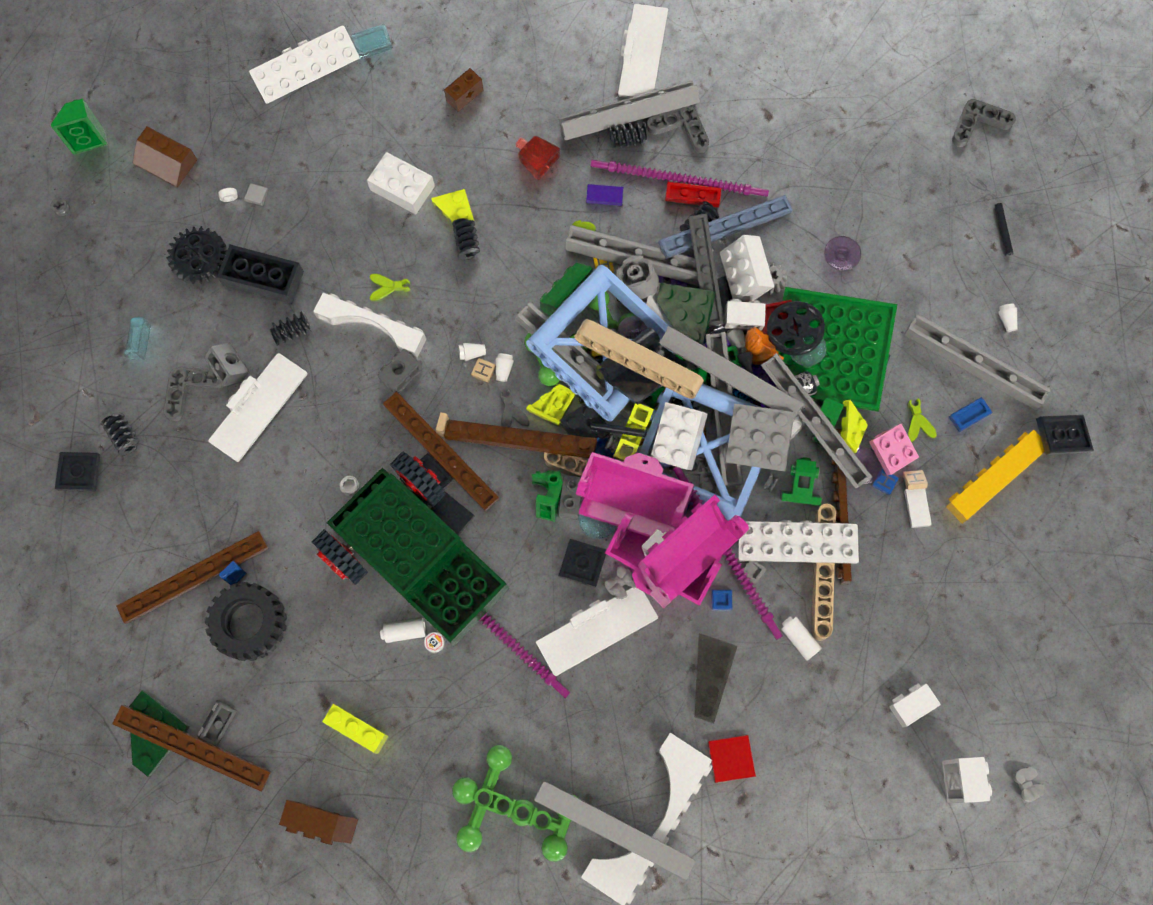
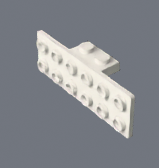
M634 4L631 23H629L628 30L624 32L623 41H626V44L622 45L621 56H624L618 96L631 98L655 90L668 8Z
M342 25L309 42L306 39L298 43L299 47L293 50L289 47L282 51V55L251 69L249 73L265 103H270L359 59V55L345 27Z
M277 353L257 380L249 376L248 379L241 383L240 389L236 394L229 398L226 406L231 412L208 442L236 462H239L308 373L280 353Z
M782 520L780 522L745 521L749 526V531L738 540L739 561L853 564L859 562L857 524L812 523V521L796 523L791 520Z
M630 588L626 591L627 597L624 599H616L614 597L607 602L605 600L602 602L597 600L589 605L590 608L583 612L581 609L572 614L573 618L570 619V623L537 640L536 644L555 676L560 675L657 620L658 616L645 593L638 588Z

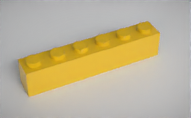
M1035 430L1029 434L1025 431L1017 439L1019 441L1017 445L1011 444L1003 451L1005 455L1002 458L997 456L990 462L992 466L988 470L984 467L976 474L978 477L976 481H968L962 487L964 491L961 494L956 492L948 499L950 503L946 508L961 524L967 521L1045 452L1041 436Z

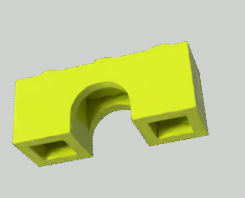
M635 403L625 427L646 429L654 409L640 403L638 405ZM622 434L613 458L624 462L626 457L636 454L642 437Z
M335 704L331 706L322 721L376 754L379 753L388 738V735L363 722Z

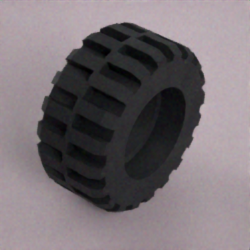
M241 582V585L235 583L230 585L229 590L225 588L221 590L219 598L215 596L212 599L214 604L212 607L208 606L206 611L209 613V617L205 618V624L208 625L205 631L207 636L211 637L209 641L212 646H215L216 650L239 661L257 660V657L263 658L267 656L269 650L274 651L277 648L275 646L277 641H282V631H286L287 627L284 624V621L287 620V615L283 612L285 608L279 601V598L265 587L256 583ZM255 604L262 610L263 614L260 630L247 640L236 639L230 630V621L233 614L243 605Z

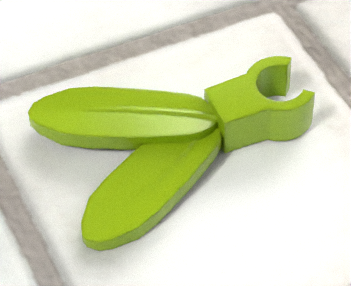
M371 274L369 276L373 283L382 286L370 295L371 301H378L395 290L410 291L408 286L403 287L406 283L410 284L408 279L392 281L380 274Z
M918 398L915 401L917 406H913L912 400H909L908 407L911 409L913 416L908 429L910 441H915L920 428L927 436L936 438L935 428L921 415L920 399Z

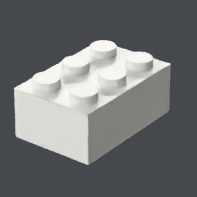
M388 152L385 153L367 179L371 191L415 215L435 187L431 175Z
M742 235L720 251L733 299L749 302L774 288L760 236Z
M665 402L650 457L656 458L662 463L692 470L707 413Z
M984 757L942 761L947 803L990 801L992 788L987 780L989 766Z

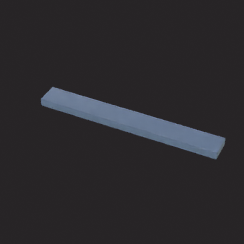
M786 195L708 222L711 242L792 213L793 209ZM690 229L659 240L658 244L665 258L693 249Z

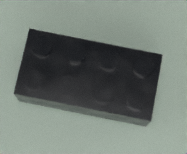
M229 244L217 278L225 287L292 304L304 271L299 262Z

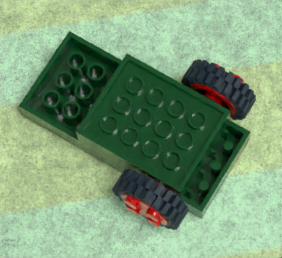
M402 451L390 465L406 486L392 473L389 474L382 467L326 522L347 545L341 544L325 529L311 542L319 551L317 555L342 580L345 578L350 579L356 585L368 571L353 556L352 550H354L448 642L455 646L510 588L503 579L464 544L462 539L411 492L413 491L432 507L446 495L439 485L440 481L437 479V476L430 469L426 471L423 463L416 456L412 458Z

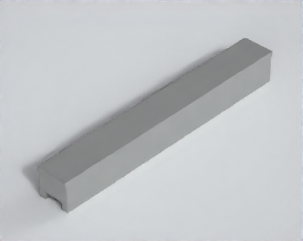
M688 81L560 117L561 135L564 140H569L608 129L609 126L612 128L615 125L619 126L700 103L698 87L693 84V81Z
M573 225L570 227V233L568 238H566L565 250L623 265L622 262L629 257L643 256V258L651 261L657 275L699 286L695 258L680 254L665 258L662 250Z
M530 302L514 318L531 335L548 319ZM562 332L557 338L570 337L567 336L564 332ZM555 345L552 350L603 397L606 393L605 380H601L596 374V368L599 363L580 346ZM632 400L620 411V414L627 420L635 404Z
M919 314L912 320L904 333V336L1036 411L1043 405L1046 396L1051 391L1048 387Z
M670 326L667 327L665 334L659 342L661 346L769 409L794 412L793 422L804 407V404Z
M726 333L706 334L707 348L729 360ZM710 374L713 388L733 396L732 386ZM715 410L717 436L720 438L730 434L732 416ZM728 443L719 446L722 479L725 486L744 485L742 466L726 462Z
M776 353L767 362L763 363L761 366L779 390L804 404V407L799 412V416L853 486L857 489L871 479V474L780 356Z
M543 781L534 801L685 880L688 879L696 860L546 781Z

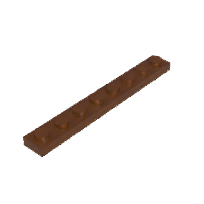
M397 391L383 403V406L485 512L499 500V497Z
M457 420L448 421L444 434L446 440L590 458L591 453H595L597 438Z
M836 429L837 432L841 435L842 429ZM830 456L831 465H834L831 480L832 483H835L832 499L833 502H836V521L841 524H849L846 475ZM839 563L836 574L837 579H840V585H848L852 582L851 563Z
M257 531L116 605L123 622L128 624L219 576L232 561L240 565L269 548L262 533Z
M121 705L112 723L121 729L261 792L264 790L272 772L126 705Z

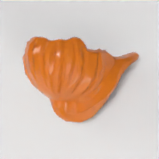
M756 327L748 330L745 336L746 352H752L754 358L752 362L754 365L767 362L776 353L779 355L775 346L769 341L767 334H763Z

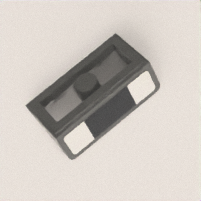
M217 700L199 730L197 737L214 746H218L237 710Z

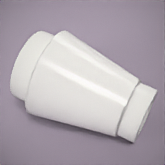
M1015 304L1000 306L998 313L1006 332L1018 330L1017 308Z
M730 329L726 337L731 346L737 347L738 354L746 353L743 331L740 329Z
M462 343V345H458L459 359L467 361L486 355L485 344Z
M499 353L498 357L495 358L497 381L507 382L514 363L512 355Z

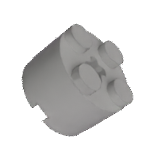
M639 255L632 256L622 262L623 265L620 269L618 267L616 276L640 299L654 295L657 292L659 278L649 259Z

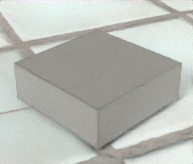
M250 183L244 199L246 202L263 206L269 190L266 187Z
M748 561L743 567L745 568L744 573H748L746 576L751 578L749 581L753 582V585H756L767 571V568L757 561Z

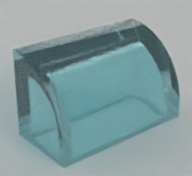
M384 24L351 34L360 59L393 49Z
M135 317L130 321L124 353L126 359L145 360L151 325L144 317Z

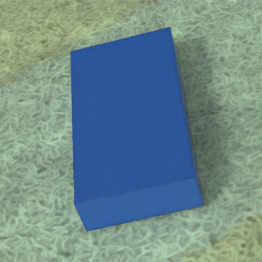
M981 397L954 412L949 418L958 432H961L993 412Z

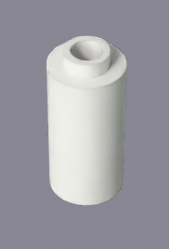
M790 616L781 623L784 626L781 630L806 661L822 649L797 617L793 619Z
M424 618L384 623L383 628H380L381 639H385L386 643L426 637Z

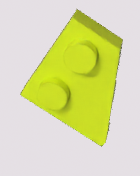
M465 189L431 198L432 203L451 222L462 218L474 221Z
M558 384L549 393L542 395L538 401L532 405L529 404L526 411L559 426V420L564 418L576 394L569 388Z
M846 400L843 402V407L846 408V417H842L841 437L851 450L856 453L868 425L852 401Z

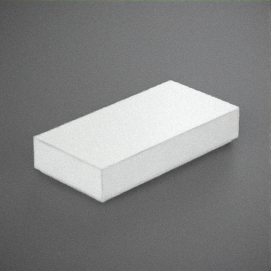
M925 488L905 489L904 493L910 527L931 526Z

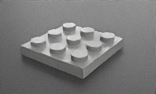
M734 404L726 462L786 471L794 412Z

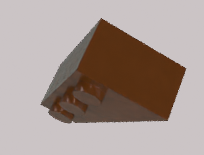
M286 800L279 825L286 827L285 831L298 834V831L303 832V837L315 840V837L321 838L320 842L332 845L333 842L351 844L358 819L297 801Z

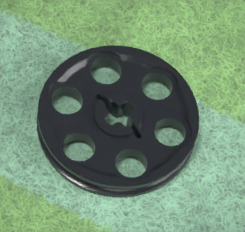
M792 301L780 305L771 313L767 322L769 341L778 351L787 355L798 356L807 354L818 347L824 337L825 323L822 314L817 308L806 302ZM798 309H805L807 311L803 316H799L796 312ZM786 313L788 317L785 320H781L778 318V315ZM794 321L795 325L798 328V337L796 331L793 329ZM811 321H818L820 325L817 328H812L809 323ZM774 329H780L782 330V334L779 336H774L772 334V331ZM806 337H812L814 342L806 344L803 340ZM787 341H793L795 346L787 348L784 344Z

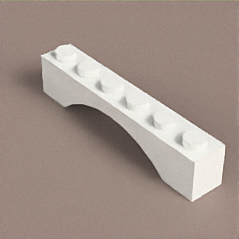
M322 293L313 311L317 319L332 325L347 322L372 325L385 332L394 341L400 352L405 349L416 359L426 341L425 334L421 329L417 327L410 328L400 320H396V322L390 320L387 315L382 313L379 315L375 314L367 307L360 308L350 300H346V302L340 300L337 295L332 293L329 295Z

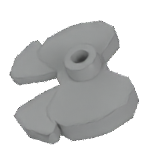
M623 566L618 567L617 576L614 579L606 580L604 584L607 592L614 595L616 599L627 597V593L623 588L624 584L636 588L632 572Z
M1029 766L1019 769L1013 774V780L1019 784V788L1022 790L1021 798L1026 802L1035 801L1044 794V786L1042 784L1033 785L1031 782L1038 772Z

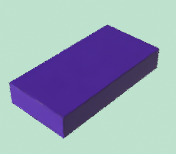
M588 184L586 203L622 206L624 187Z

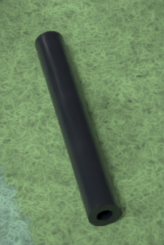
M997 203L995 208L1006 256H1010L1014 252L1003 204Z
M595 422L591 424V430L639 437H646L647 430Z

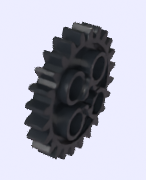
M193 226L191 232L186 228V234L179 232L180 238L174 237L175 243H169L172 249L167 250L170 255L166 257L169 261L168 265L172 269L171 271L179 279L183 278L186 283L190 279L192 284L196 280L202 284L204 278L209 282V276L216 278L214 273L220 270L219 267H221L227 252L226 244L221 236H218L216 231L212 232L210 228L204 230L200 226L199 231H197L195 226ZM188 246V247L191 248V249L193 250V252H195L196 254L193 255V253H192L190 250H188L187 248H185V247ZM201 255L204 260H206V261H208V262H210V263H209V264L205 263L199 256Z

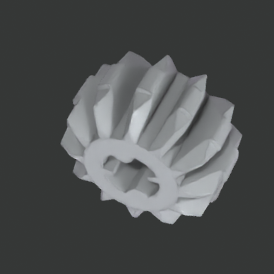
M773 262L769 267L774 283V288L769 290L770 295L773 294V291L777 294L780 293V290L785 288V282L788 280V276H785L786 270H780L781 265L774 267Z

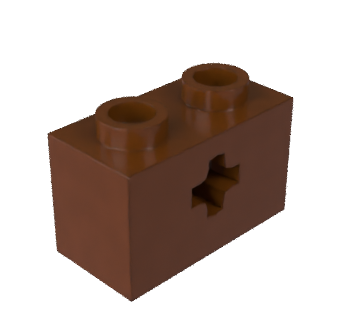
M471 68L444 89L446 101L457 112L484 91L482 78Z

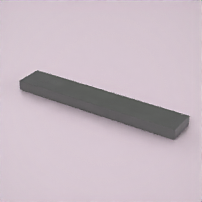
M707 213L689 216L699 288L716 292L709 327L724 325Z

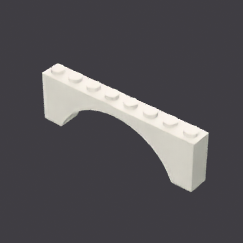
M669 733L659 749L669 778L667 809L659 827L651 836L664 844H667L669 840L667 834L670 829L674 831L680 822L678 816L681 811L685 813L690 806V796L692 793L696 795L702 786L699 782L702 776L707 777L713 767L710 765L712 759L672 733ZM633 852L610 859L592 858L581 878L619 904L625 905L628 903L630 905L636 895L633 892L637 884L640 886L643 884L647 877V874L644 872L648 866L653 867L654 863Z

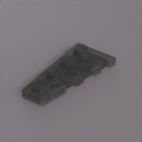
M699 633L694 718L714 724L738 646Z

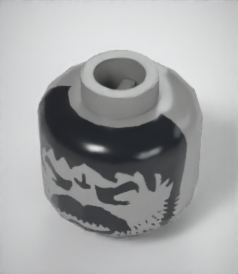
M809 371L795 375L810 396L816 394L817 386L820 385L816 375L812 376Z

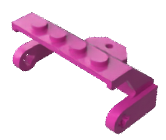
M592 452L576 490V495L584 497L579 514L618 527L624 515L628 512L634 515L628 528L629 531L651 537L657 529L662 533H667L670 529L674 532L679 527L677 523L685 515L694 484L662 475L663 468L656 458L641 453L628 456L622 462Z
M713 495L705 504L701 505L699 503L691 510L693 514L689 518L684 516L677 523L679 527L674 532L670 529L662 536L664 541L659 545L657 542L654 543L647 550L649 554L638 564L652 590L650 594L663 609L749 531L748 524L740 516L735 515L729 521L725 519L717 506L720 500L716 495Z
M626 512L605 554L634 569L632 577L636 588L652 596L650 594L652 590L638 566L641 560L645 558L642 545L650 537L628 530L634 515ZM722 555L679 595L700 606L722 566L719 563Z

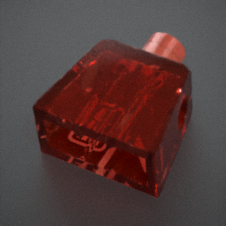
M534 136L529 142L520 138L516 143V147L521 150L519 152L520 162L538 181L560 158V148L538 136Z

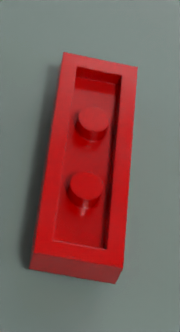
M668 182L665 201L701 205L703 201H707L713 207L719 208L722 188Z

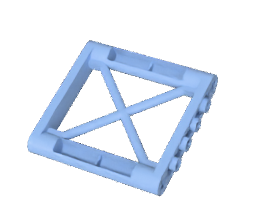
M599 265L526 341V344L541 359L542 364L555 372L559 380L564 381L570 386V390L574 394L579 395L588 407L593 408L605 420L612 421L628 404L630 399L616 388L613 390V386L606 381V393L602 397L552 350L555 345H584L577 342L575 338L557 337L596 296L598 297L600 325L608 328L605 292L607 290L648 328L655 330L660 340L669 325L607 267Z
M702 384L694 399L686 398L666 388L665 392H661L657 400V403H659L658 409L653 411L650 421H652L651 426L646 428L647 435L642 437L645 439L644 443L638 447L636 453L650 455L665 402L671 403L673 397L682 400L686 408L693 409L690 400H693L730 416H733L734 404L760 406L705 384ZM702 433L696 456L704 453L721 496L697 486L693 489L697 490L696 494L700 495L699 499L703 500L702 504H705L713 495H716L720 500L717 506L726 520L729 521L735 515L741 517L761 468L752 466L739 499L729 496L711 449L728 443L730 434L707 443L705 435ZM660 462L663 469L673 466ZM664 472L662 473V475H666V476H669V477L678 479V478L673 477V476H671V475H669V474H666V473H664Z

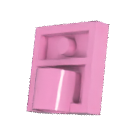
M898 424L876 435L873 440L869 441L887 476L892 475L919 458L902 424Z

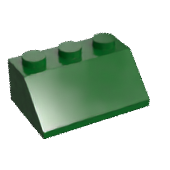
M83 98L65 103L51 123L52 129L73 155L108 145L102 124Z
M575 263L572 267L569 266L565 270L564 276L553 283L552 289L542 295L540 298V309L551 316L593 272V268L580 263Z

